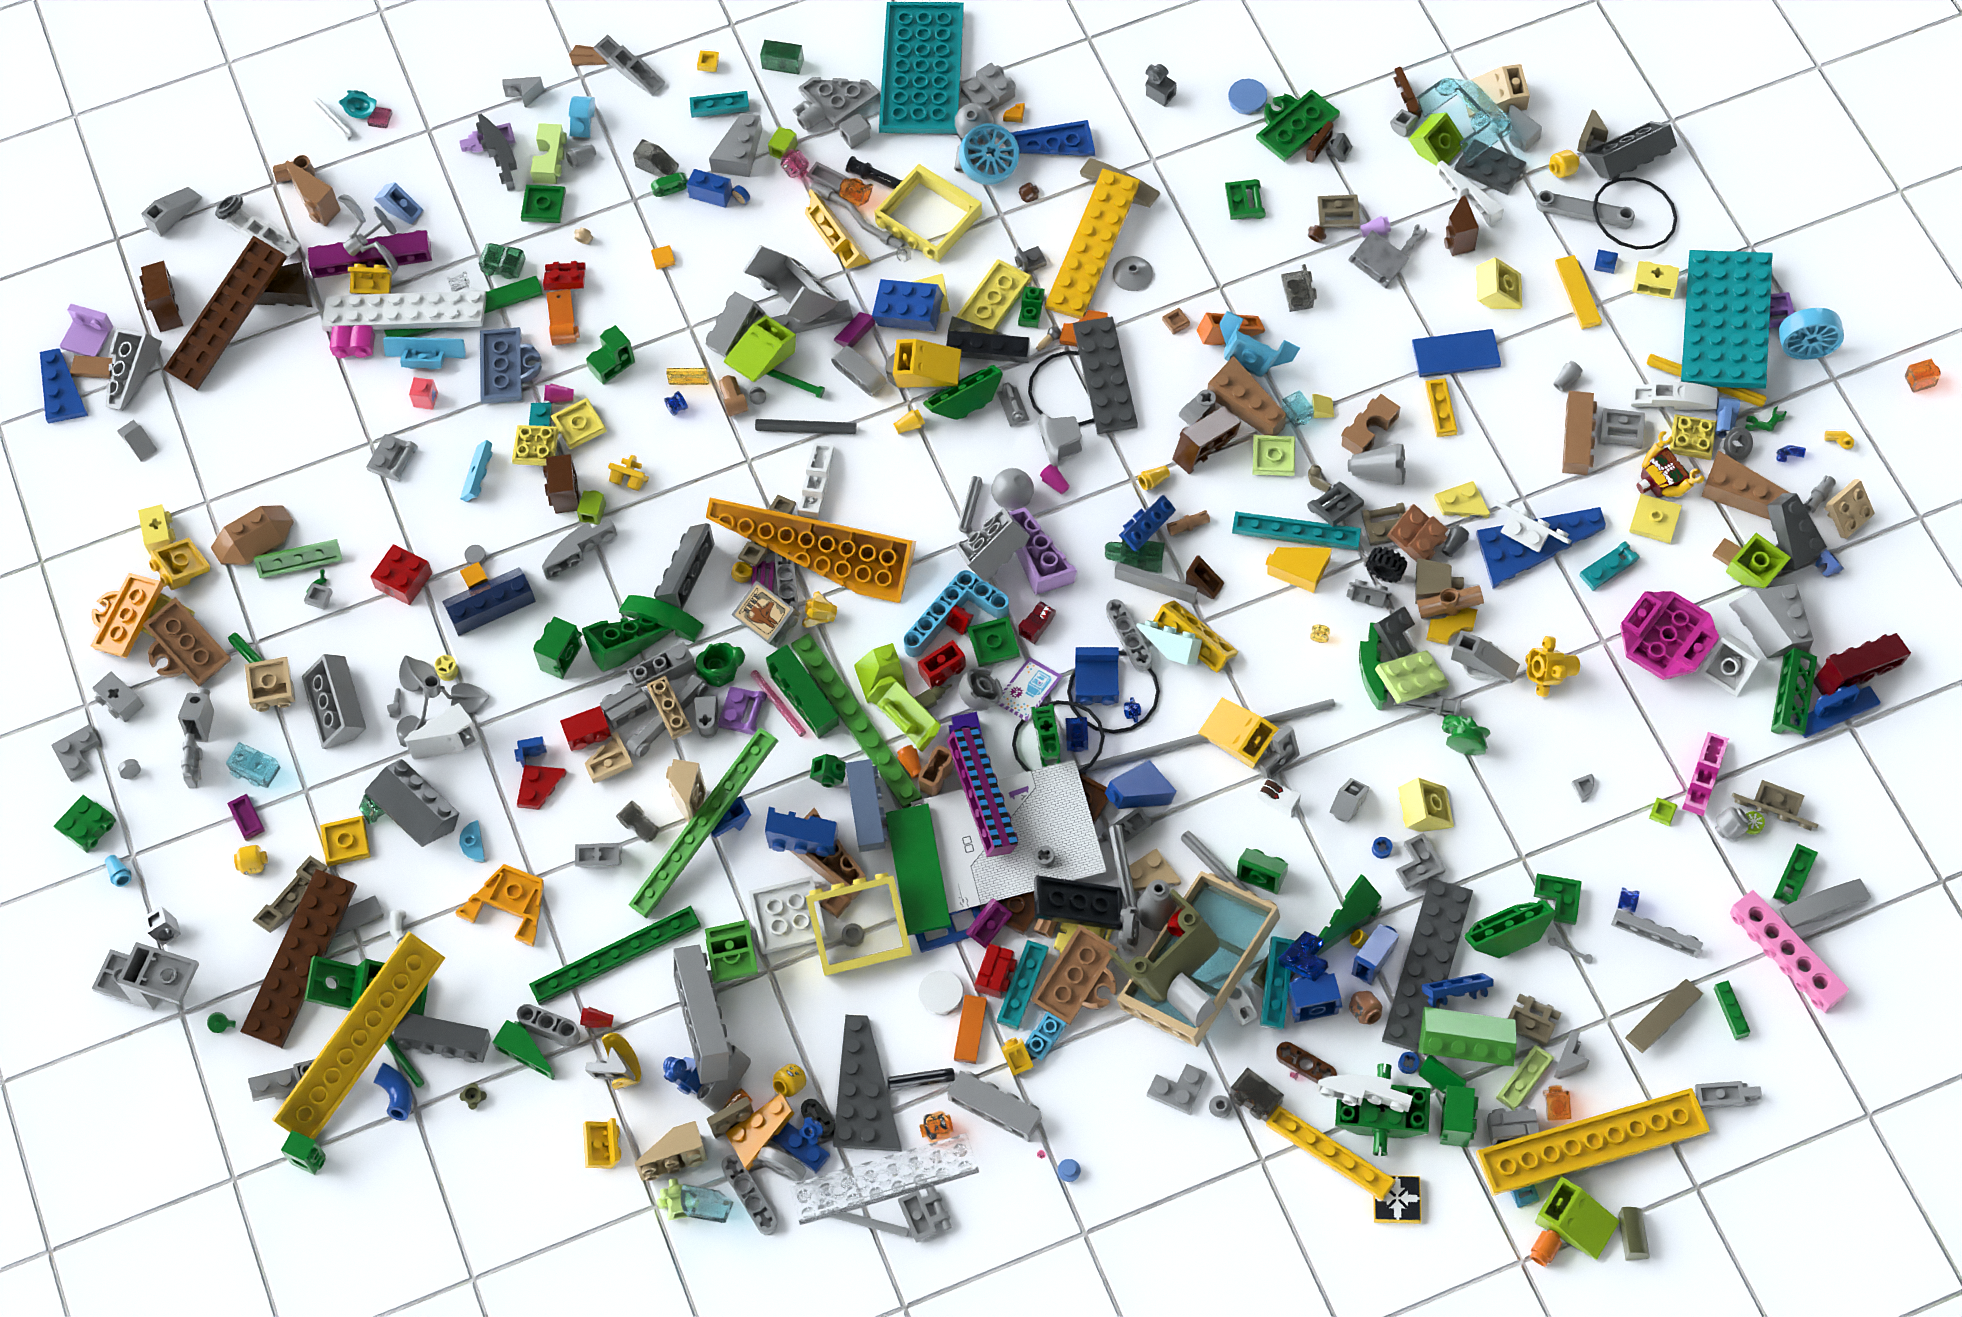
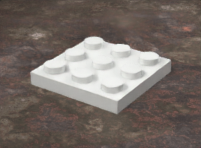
M813 875L748 890L762 954L816 942L805 897L810 895V890L816 889ZM815 901L814 905L822 939L825 940L827 939L820 904L819 901Z

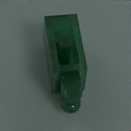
M1122 539V542H1108L1104 546V555L1107 560L1120 562L1148 572L1162 573L1165 555L1164 542L1146 541L1136 552L1132 550L1124 539Z

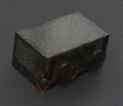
M1248 1067L1230 1087L1231 1099L1237 1105H1244L1248 1108L1250 1114L1257 1120L1262 1119L1267 1122L1277 1107L1283 1103L1284 1094Z

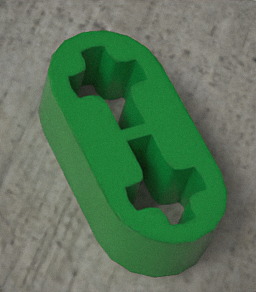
M678 172L654 180L650 187L654 196L663 197L685 190L688 178L685 173Z

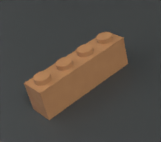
M1570 390L1568 392L1562 473L1587 475L1589 467L1593 468L1594 455L1590 454L1591 449L1594 450L1595 437H1592V431L1595 432L1596 419H1593V414H1596L1597 401H1594V393Z

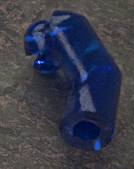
M1786 445L1777 450L1776 460L1785 463L1788 456L1804 458L1806 448Z

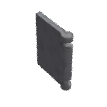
M1372 230L1349 257L1348 261L1353 263L1358 257L1359 260L1355 266L1378 283L1385 277L1387 280L1383 282L1382 286L1387 288L1410 257Z

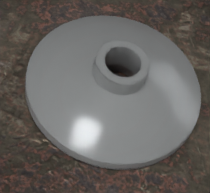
M1125 257L1119 260L1113 268L1114 282L1126 291L1142 290L1151 283L1153 278L1152 266L1141 257Z

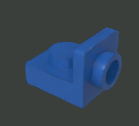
M543 736L518 740V749H514L516 762L520 761L522 768H524V765H527L526 756L537 757L542 753H547Z

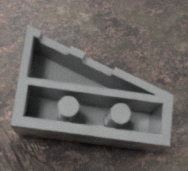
M736 291L727 298L723 312L717 316L713 330L706 336L705 345L710 350L724 357H727L757 317H763L766 313L754 300Z

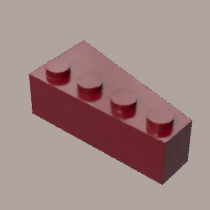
M1898 633L1889 636L1884 634L1876 641L1871 642L1869 640L1860 645V647H1850L1841 654L1837 655V653H1834L1827 657L1826 663L1815 676L1813 683L1822 696L1825 694L1830 696L1843 686L1850 687L1858 682L1862 685L1871 680L1876 674L1881 676L1903 665L1911 655V651Z

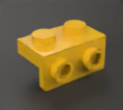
M354 264V267H348V272H350L349 293L391 294L392 272L385 265H374V268H366L365 264Z
M610 1118L608 1122L585 1121L583 1123L585 1168L612 1169L620 1161L621 1148L618 1147L620 1128L616 1124V1118Z

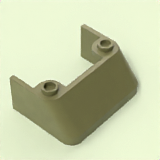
M1174 889L1170 893L1173 902L1182 909L1178 916V923L1185 933L1154 964L1144 956H1137L1127 964L1112 948L1108 951L1111 960L1152 1001L1157 1003L1167 1001L1168 989L1181 972L1190 978L1219 949L1217 935L1201 915Z

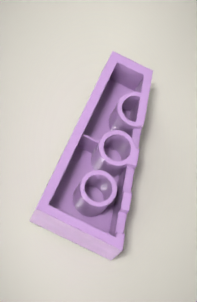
M1024 507L1009 512L1030 536L1027 544L1015 553L1034 594L1037 595L1073 584L1077 573L1076 568L1068 563L1066 556L1054 546L1053 540L1049 535H1045L1041 530V526Z

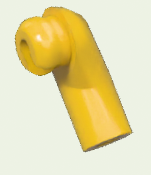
M1825 430V441H1836L1842 448L1847 450L1853 448L1855 444L1854 439L1846 431Z

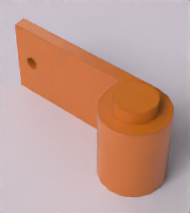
M571 290L547 292L550 320L549 333L552 346L576 343L577 338H580L579 327L575 326Z

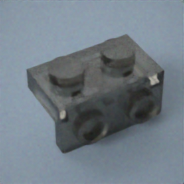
M1306 264L1301 265V271L1281 274V282L1289 312L1313 308L1314 300L1317 299L1316 288L1311 286L1313 282L1312 273L1307 271Z

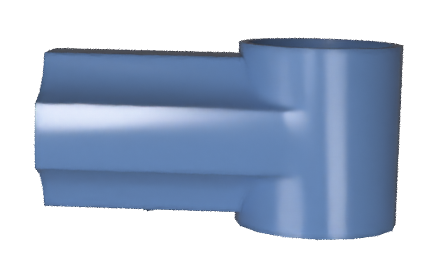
M1724 397L1718 398L1715 435L1719 438H1725L1727 435L1726 431H1730L1736 426L1740 400Z

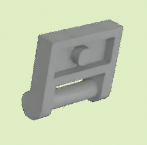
M1603 408L1599 444L1614 443L1631 445L1642 449L1645 412ZM1608 431L1632 433L1637 435L1636 438L1608 435Z
M384 434L366 465L367 471L399 481L402 477L401 472L409 458L418 449L417 444ZM403 449L404 452L401 455L399 461L397 462L395 468L391 469L399 453Z

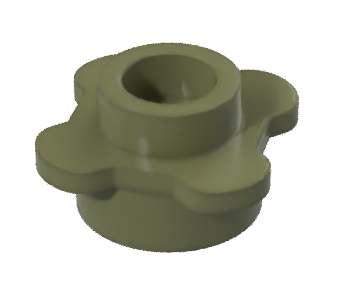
M471 1083L460 1093L459 1098L468 1104L469 1109L474 1110L481 1101L486 1100L487 1094L485 1091L480 1090L477 1083Z

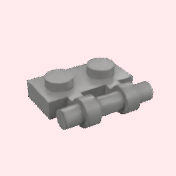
M188 733L185 735V741L182 743V750L184 751V758L181 760L182 775L188 788H197L198 780L201 779L199 760L203 758V751L194 740V734Z
M934 1185L926 1188L928 1196L922 1198L919 1190L897 1199L915 1243L936 1235L937 1230L934 1226L936 1224H941L944 1231L952 1228L949 1221L951 1217L948 1211H945L941 1202V1194L936 1191ZM933 1205L936 1215L930 1217L926 1207Z

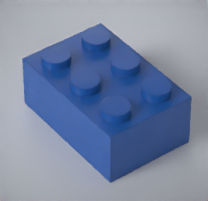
M880 279L872 317L876 324L881 327L936 332L944 294L938 284Z

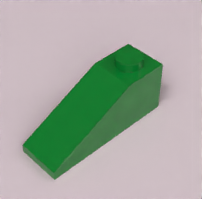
M506 1020L492 1041L495 1049L553 1080L555 1075L552 1068L526 1031V1027L518 1021L513 1023Z

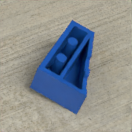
M768 807L765 835L769 849L776 852L789 850L798 854L809 852L816 853L819 856L835 855L839 832L837 822L809 816V819L795 817L796 812L789 811L788 815L775 812L774 807Z

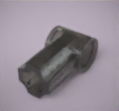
M632 800L615 815L617 820L626 829L633 830L646 843L653 841L660 831L659 827L645 815L641 807Z

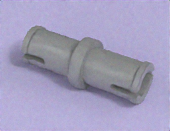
M1825 475L1820 484L1812 489L1811 496L1803 504L1808 513H1815L1821 502L1826 501L1829 491L1836 484V480L1829 475L1828 477V475Z

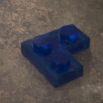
M1304 931L1278 958L1279 966L1315 982L1329 968L1328 961L1315 956L1324 946L1323 939Z

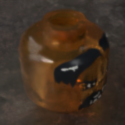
M942 1110L925 1114L922 1119L923 1124H919L922 1138L927 1137L928 1142L931 1144L948 1140L951 1137V1133L954 1132L950 1114L946 1115Z

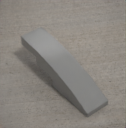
M608 34L594 46V50L611 66L651 96L665 84V81L638 55L635 57L623 44L620 46Z
M1861 878L1806 896L1781 907L1779 910L1788 926L1795 928L1824 920L1828 915L1846 911L1852 905L1867 902L1871 895Z

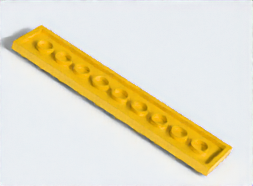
M408 931L271 1120L288 1132L293 1130L315 1140L446 957Z
M1689 1088L1479 1149L1476 1151V1156L1491 1194L1496 1196L1707 1134L1710 1128L1693 1089Z

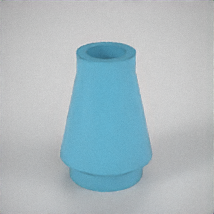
M110 855L105 859L111 883L117 887L127 885L131 881V871L116 855Z

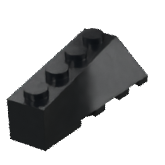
M952 316L948 328L946 346L961 349V358L1029 364L1031 342L1029 337L1010 336Z

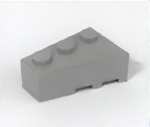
M741 113L709 157L711 172L750 177L763 130L760 115Z

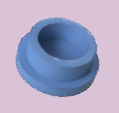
M1065 1159L1058 1165V1175L1063 1181L1073 1182L1079 1178L1081 1168L1077 1161Z

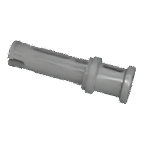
M1422 696L1399 704L1394 700V705L1434 711L1437 715L1451 714L1459 716L1462 699L1456 701L1444 699L1443 696L1437 698Z

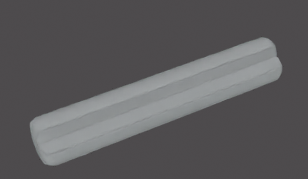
M980 476L971 477L958 524L960 532H969L982 485V478Z

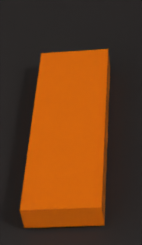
M964 996L954 1061L976 1064L987 1005L986 997Z

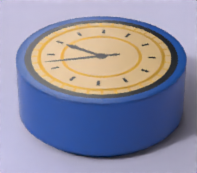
M736 185L731 190L732 196L740 204L745 205L750 200V194L744 187Z

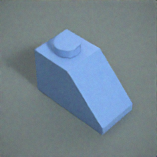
M396 182L386 184L374 198L389 214L409 224H412L424 210Z

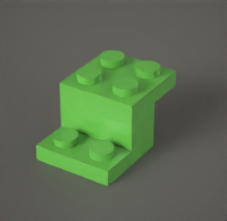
M749 920L705 929V940L714 984L759 974Z

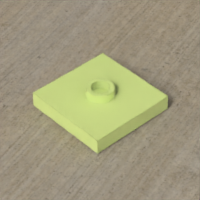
M1254 435L1252 475L1294 476L1295 436Z

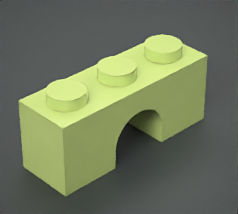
M538 123L537 146L539 151H547L548 153L542 156H533L530 170L533 183L557 184L558 177H561L562 174L560 162L564 160L563 144L567 143V133L563 131L562 124Z

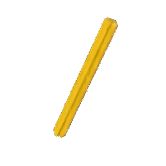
M1655 354L1648 356L1647 365L1681 377L1682 364ZM1713 387L1717 388L1719 392L1759 407H1763L1767 399L1765 395L1746 388Z

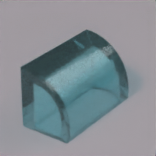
M683 1184L681 1206L688 1217L720 1223L726 1222L734 1203L719 1190Z

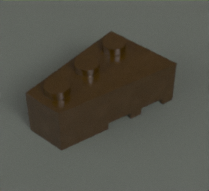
M302 262L281 266L256 305L276 306V304H287L293 307L294 305H306V307L313 308L308 277Z

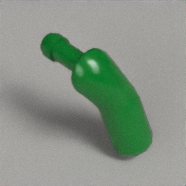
M321 569L320 578L313 583L324 585L327 579L325 578V570Z

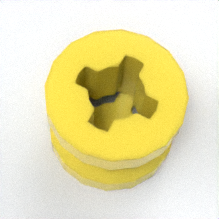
M442 655L436 659L434 666L441 680L451 681L457 677L459 669L452 656Z

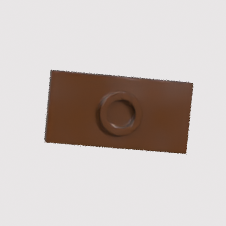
M1327 121L1320 132L1314 134L1307 148V161L1313 163L1333 137V123Z

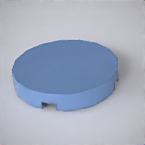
M1240 79L1230 87L1228 101L1232 109L1238 113L1251 114V112H1259L1266 105L1267 89L1261 82L1255 79Z

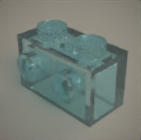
M241 742L237 744L226 761V765L230 770L229 773L238 779L243 777L255 787L262 786L267 789L281 768L276 758Z

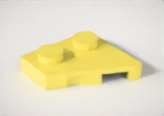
M1474 481L1434 495L1442 515H1459L1461 517L1480 515L1485 519L1490 517V512Z

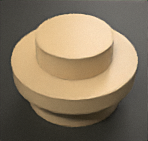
M580 227V229H575L574 239L580 243L589 244L594 238L591 235V231L586 228Z

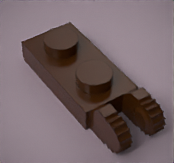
M1402 67L1394 68L1396 76L1393 77L1397 89L1401 87L1403 91L1400 95L1404 104L1406 103L1408 112L1418 116V119H1420L1422 114L1419 104Z

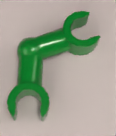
M1778 406L1775 407L1772 417L1768 422L1758 421L1754 416H1747L1746 422H1751L1753 425L1746 424L1745 429L1748 431L1761 429L1772 432L1777 423L1785 419L1787 411L1782 415H1778L1776 413Z

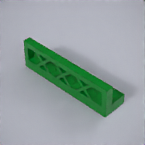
M1795 647L1783 655L1771 732L1780 734L1787 729L1800 735L1805 733L1818 656ZM1801 658L1810 661L1809 669L1805 670L1800 663ZM1799 676H1802L1806 682L1804 689H1801L1797 682ZM1799 695L1803 702L1801 708H1798L1794 702V696ZM1795 714L1800 721L1799 726L1790 723L1791 715Z

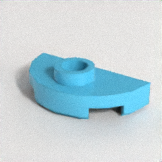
M475 820L463 828L459 844L465 856L473 859L475 862H485L479 821Z

